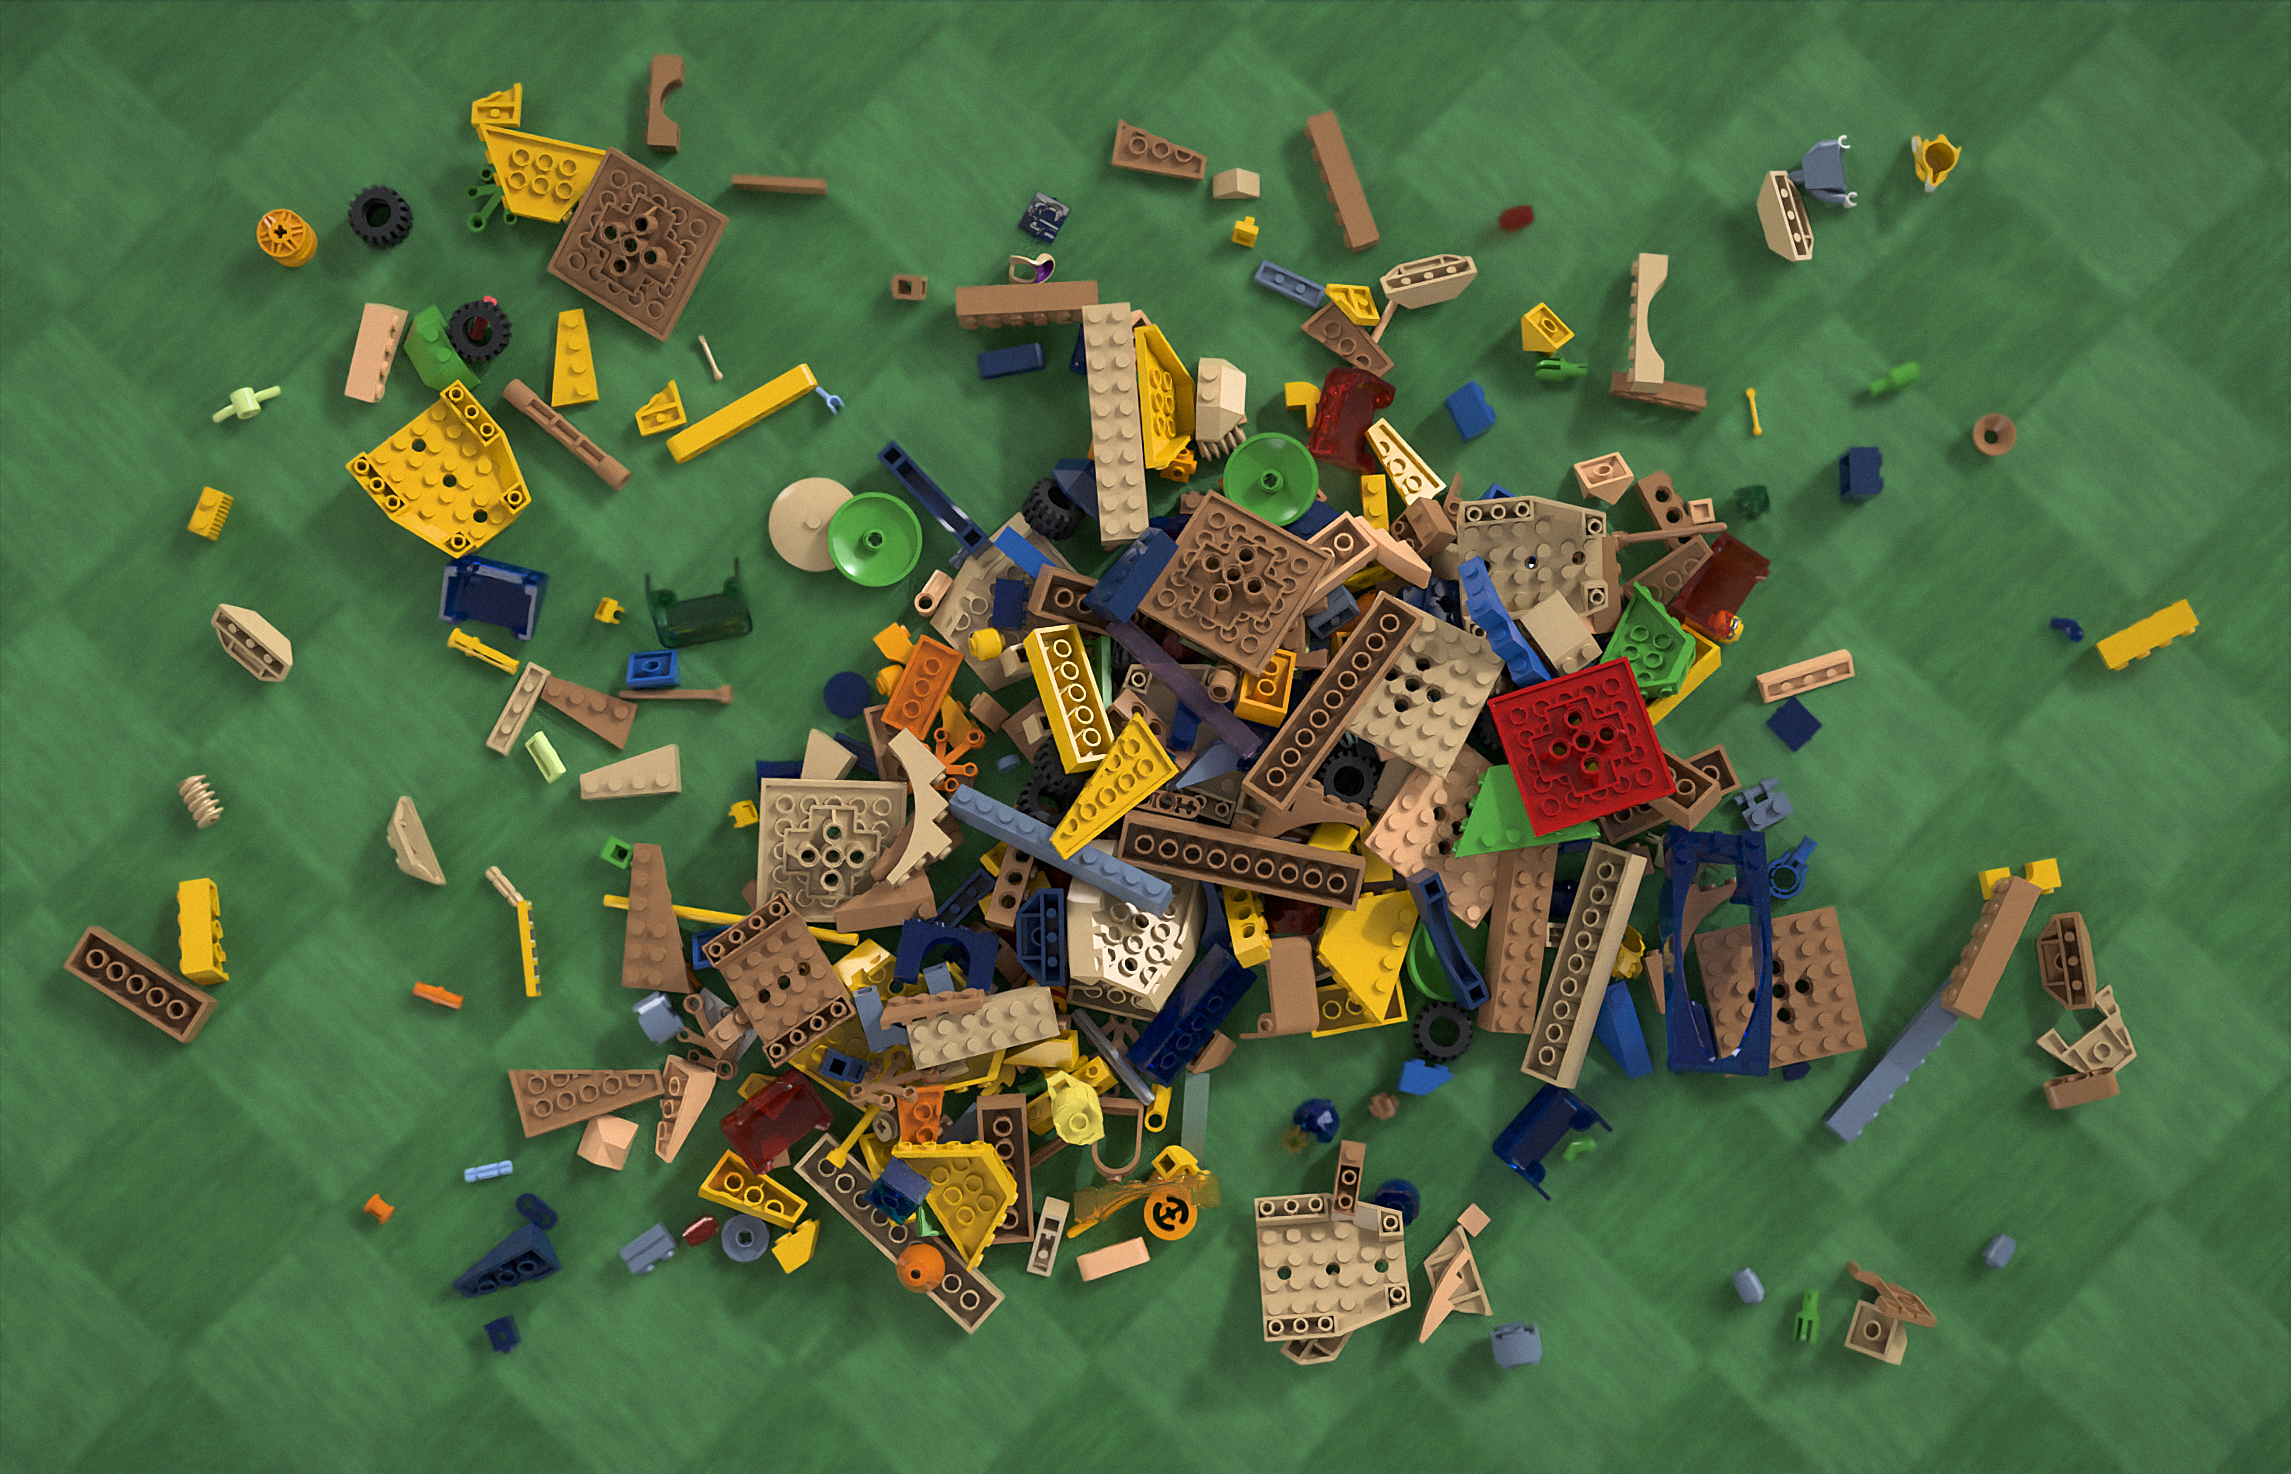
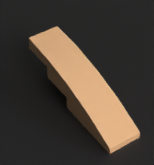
M1363 516L1354 518L1378 545L1377 557L1375 558L1378 562L1420 588H1427L1432 570L1405 540L1396 543L1384 528L1374 530Z
M1463 1248L1459 1249L1447 1265L1433 1289L1423 1313L1417 1335L1418 1340L1422 1344L1455 1307L1447 1299L1463 1282L1456 1274L1471 1257Z

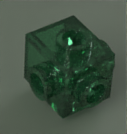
M1751 485L1733 490L1735 497L1734 507L1738 518H1747L1748 522L1761 520L1762 515L1771 513V501L1767 493V486Z

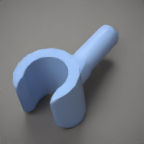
M819 386L815 389L827 401V405L834 414H838L835 406L842 405V407H845L837 395L831 396Z

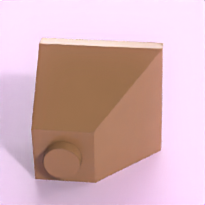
M1192 1012L1165 1052L1194 1074H1198L1224 1064L1237 1044Z

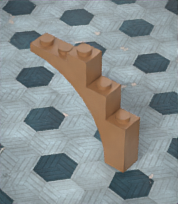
M1311 778L1283 817L1264 805L1258 821L1251 815L1235 813L1229 829L1274 838L1287 830L1319 822H1341L1363 827L1366 821V810L1357 803L1351 802L1348 804L1340 801L1336 796H1324V786L1319 781Z
M1738 877L1724 880L1725 885L1716 887L1715 883L1702 886V892L1699 890L1698 883L1690 884L1688 880L1675 884L1677 889L1670 890L1678 918L1676 919L1675 914L1661 918L1662 923L1655 924L1663 952L1661 953L1660 949L1646 952L1647 957L1641 958L1657 1014L1684 1008L1681 991V968L1691 935L1701 920L1716 905L1734 894L1749 889L1747 880L1739 881Z

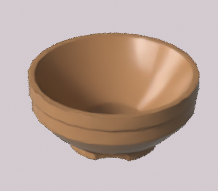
M1998 413L1983 416L1977 421L1972 430V441L1975 447L1987 456L2005 454L2014 446L2017 436L2013 422L2008 417ZM1992 431L1995 433L1997 439L1994 444H1989L1985 441V432Z

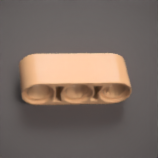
M1139 1236L1081 1255L1076 1260L1083 1281H1089L1150 1260L1143 1236Z

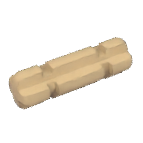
M496 866L486 871L485 875L490 881H494L493 885L505 898H508L507 901L513 907H517L518 901H524L520 893L515 892L516 889L503 875L501 876V871Z

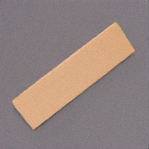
M1842 649L1758 675L1756 678L1764 703H1769L1853 677L1855 673L1852 655L1846 649Z

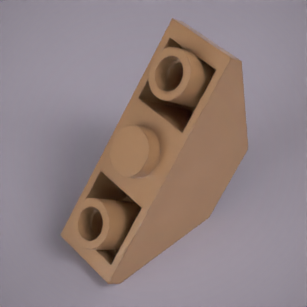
M977 920L959 937L1011 985L1026 971L1017 961L1016 952L993 930Z

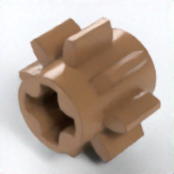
M1385 1091L1371 1098L1373 1104L1368 1107L1373 1117L1379 1116L1382 1121L1397 1114L1395 1107L1399 1106L1395 1095L1389 1096L1388 1092Z

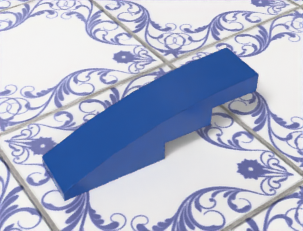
M1009 525L993 543L1013 563L1031 576L1035 582L1042 563L1057 567Z

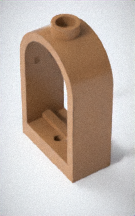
M1098 1097L1102 1114L1138 1116L1136 1152L1134 1159L1128 1166L1121 1169L1106 1167L1101 1163L1097 1155L1098 1141L1092 1144V1161L1095 1169L1107 1178V1182L1121 1183V1179L1130 1176L1139 1165L1144 1105L1137 1099Z

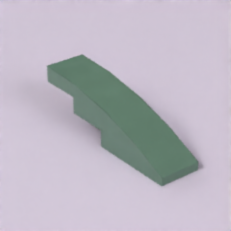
M1186 1072L1180 1147L1188 1151L1198 1161L1197 1167L1203 1170L1210 1073L1194 1074L1193 1072Z

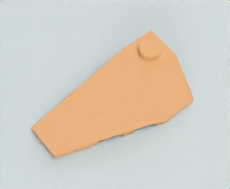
M668 1055L662 1076L667 1094H665L664 1100H660L659 1108H662L663 1117L662 1121L658 1123L655 1153L667 1163L672 1162L711 1097L717 1076L707 1066L699 1063H690L688 1059L675 1055Z

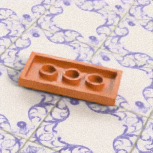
M921 634L883 713L881 721L900 730L906 727L916 738L925 741L966 655Z

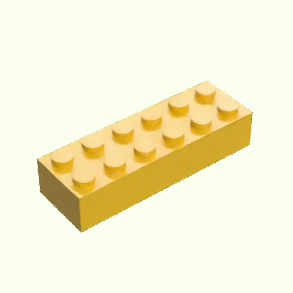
M1077 624L1034 629L1023 640V644L1065 772L1070 774L1097 769L1115 743V739Z

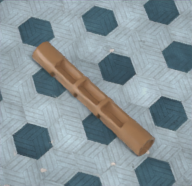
M514 379L508 384L502 394L503 397L523 414H527L543 427L547 434L554 436L566 446L570 453L574 456L577 455L611 487L619 491L629 482L632 473L611 455L603 452L589 440L587 435L580 433L565 420L564 416L557 414L540 400V397L519 379Z
M1220 657L1208 688L1209 697L1218 703L1228 702L1231 699L1242 668Z

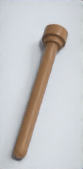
M1724 522L1636 534L1615 531L1612 532V536H1614V540L1617 539L1619 550H1623L1632 543L1724 532L1727 529V525Z
M721 685L716 690H621L619 697L621 699H716L721 704H732L733 688L732 685Z

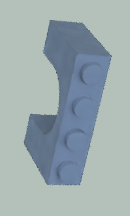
M946 962L922 969L930 995L939 994L943 991L955 992ZM876 984L852 992L871 1052H884L890 1049L891 1045L910 1043L906 1025L902 1026L900 1022L890 1024V1029L881 1030L880 1020L884 1009Z

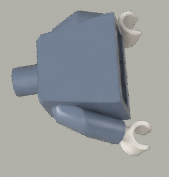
M1843 135L1838 140L1818 141L1809 149L1806 155L1801 158L1803 169L1790 172V180L1794 185L1805 183L1809 194L1825 202L1843 204L1845 208L1856 206L1857 203H1851L1849 197L1854 198L1857 196V193L1851 192L1845 195V192L1848 191L1842 153L1846 152L1850 145L1844 146L1842 142L1847 140V136Z

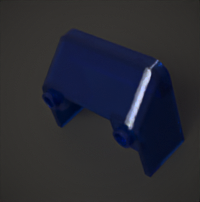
M1546 1083L1496 1138L1492 1145V1150L1523 1181L1549 1202L1552 1198L1539 1186L1546 1176V1169L1540 1161L1571 1127L1577 1132H1585L1596 1122L1609 1133L1613 1129L1593 1108L1570 1090Z

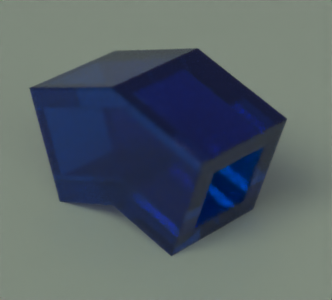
M1805 1061L1781 1066L1783 1078L1786 1082L1803 1079L1812 1069Z

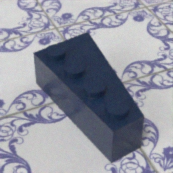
M1147 527L1082 602L1099 618L1126 624L1179 546L1163 530Z

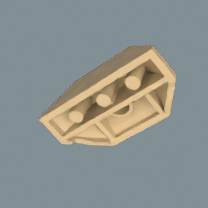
M1786 170L1770 171L1766 173L1756 203L1769 249L1792 262L1809 261L1812 259L1811 253L1814 237L1802 196L1794 183L1788 178L1789 175Z
M1441 254L1397 265L1386 276L1380 278V283L1386 298L1409 309H1414L1457 298L1478 274L1471 256L1460 257L1457 255Z
M1200 358L1196 405V441L1220 442L1244 418L1246 374L1225 359Z
M227 604L218 605L210 622L216 628L217 636L225 651L260 681L283 682L293 665L290 641L255 611Z
M400 797L387 828L389 833L387 840L391 848L395 849L398 854L396 861L399 868L407 874L435 885H446L447 883L411 797Z
M1333 1271L1330 1276H1337L1338 1274ZM1354 1331L1334 1338L1286 1341L1280 1353L1300 1366L1333 1362Z

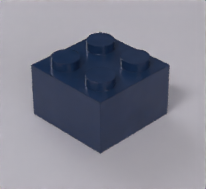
M1850 447L1838 456L1840 503L1869 502L1880 494V491L1883 490V478L1880 477L1883 457L1882 454H1879V447Z

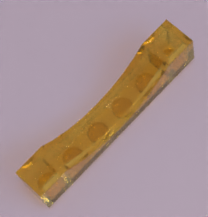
M1208 1170L1198 1171L1195 1176L1175 1174L1173 1179L1164 1180L1163 1177L1150 1178V1182L1141 1183V1180L1127 1181V1185L1118 1186V1183L1104 1184V1188L1096 1189L1094 1186L1082 1187L1081 1191L1073 1192L1075 1221L1081 1224L1106 1222L1126 1204L1149 1196L1177 1198L1196 1209L1221 1206L1219 1177Z

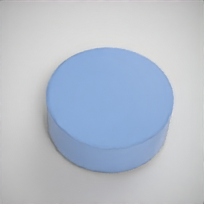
M1013 754L1000 759L996 765L999 772L1002 773L1018 767L1021 761L1018 755Z

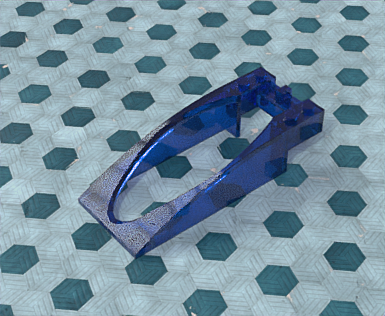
M1669 825L1662 838L1665 882L1658 894L1669 1070L1768 1077L1772 1025V926L1765 832L1741 830L1739 835L1723 834V831H1713L1712 833L1696 832L1693 829L1688 831L1680 825ZM1696 862L1735 865L1737 887L1729 901L1731 904L1749 905L1756 999L1738 1047L1728 1057L1721 1059L1713 1057L1701 1041L1690 1006L1683 969L1682 922L1687 894L1696 871Z

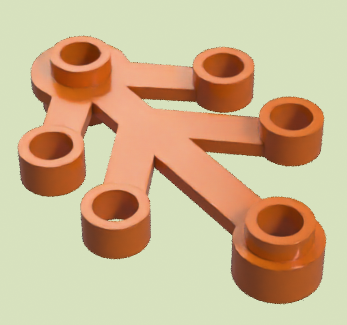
M938 728L934 732V738L937 740L935 757L946 767V775H963L968 778H975L979 770L974 763L969 762L965 765L952 764L971 748L981 749L986 743L985 734L979 729H971L966 734V740L945 756L950 734L945 728ZM945 732V737L943 739H939V734ZM978 734V739L971 741L972 735ZM922 743L932 753L931 748L927 744ZM974 767V772L967 774V769ZM949 778L937 787L933 785L932 788L955 794L960 787V783L955 778ZM909 780V781H908V788H909L910 792L914 795L913 790H912V786H911V783H910V780ZM955 782V788L949 789V784Z

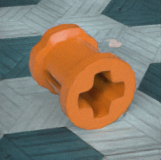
M378 1193L373 1195L363 1208L365 1213L369 1212L379 1219V1223L382 1225L390 1219L396 1210L394 1206H389L381 1200Z

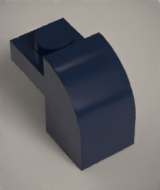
M826 1047L817 1071L822 1075L842 1082L846 1080L859 1084L864 1078L869 1062L849 1055L839 1049Z

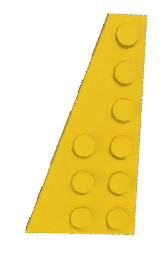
M1135 712L1050 837L1049 841L1063 860L1072 856L1179 772L1138 712Z

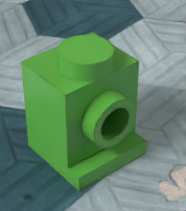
M610 835L599 857L624 870H629L633 863L634 846ZM622 850H625L627 852V856L625 859L620 858V852Z

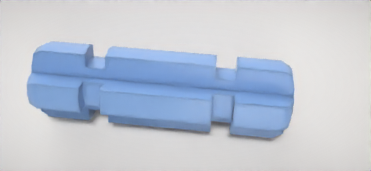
M508 1160L500 1162V1164L494 1163L480 1166L477 1169H466L464 1172L467 1182L477 1181L478 1178L482 1180L500 1176V1174H510L513 1172V1166L511 1161Z

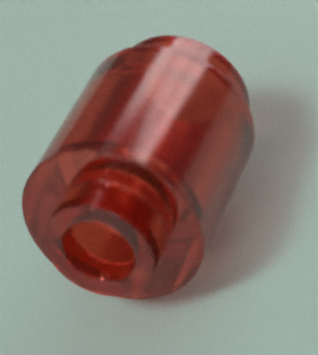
M1521 204L1501 211L1498 222L1501 230L1511 233L1529 227L1531 223L1535 222L1531 206Z
M704 1213L686 1225V1229L682 1231V1234L687 1243L693 1248L696 1245L700 1246L718 1234L717 1228L720 1225L714 1215L711 1214L709 1216Z

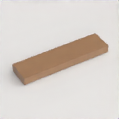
M732 175V185L735 190L828 195V186L824 179Z

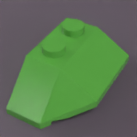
M434 304L414 317L403 347L427 387L443 391L459 380L468 391H471L479 386L481 382L469 361L462 357L463 354L461 352L457 353L454 348L456 346L454 343H450L451 334H448L449 327Z

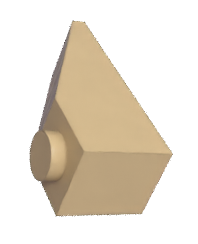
M1047 1196L1027 1267L1028 1272L1050 1277L1067 1217L1069 1202Z

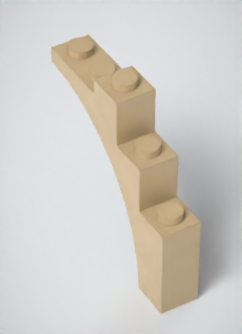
M906 727L888 745L889 750L901 763L910 780L915 798L916 812L914 829L908 847L898 865L886 877L887 883L893 889L906 884L911 878L909 874L915 868L920 870L928 862L926 859L928 856L934 862L939 858L944 860L952 852L951 847L953 846L952 840L935 824L936 822L941 823L949 815V803L932 788L933 785L937 787L945 780L946 767Z

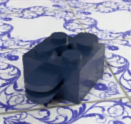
M1430 576L1428 586L1425 589L1417 585L1400 587L1397 591V599L1464 630L1460 610L1459 583Z

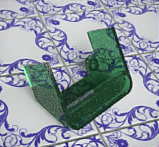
M739 557L734 558L735 576L727 578L723 583L724 593L678 601L676 593L672 590H655L650 573L645 574V600L659 642L663 647L668 649L681 648L742 637L752 632L753 618L748 588Z

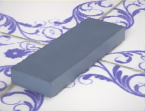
M1264 259L1253 282L1316 311L1326 288Z

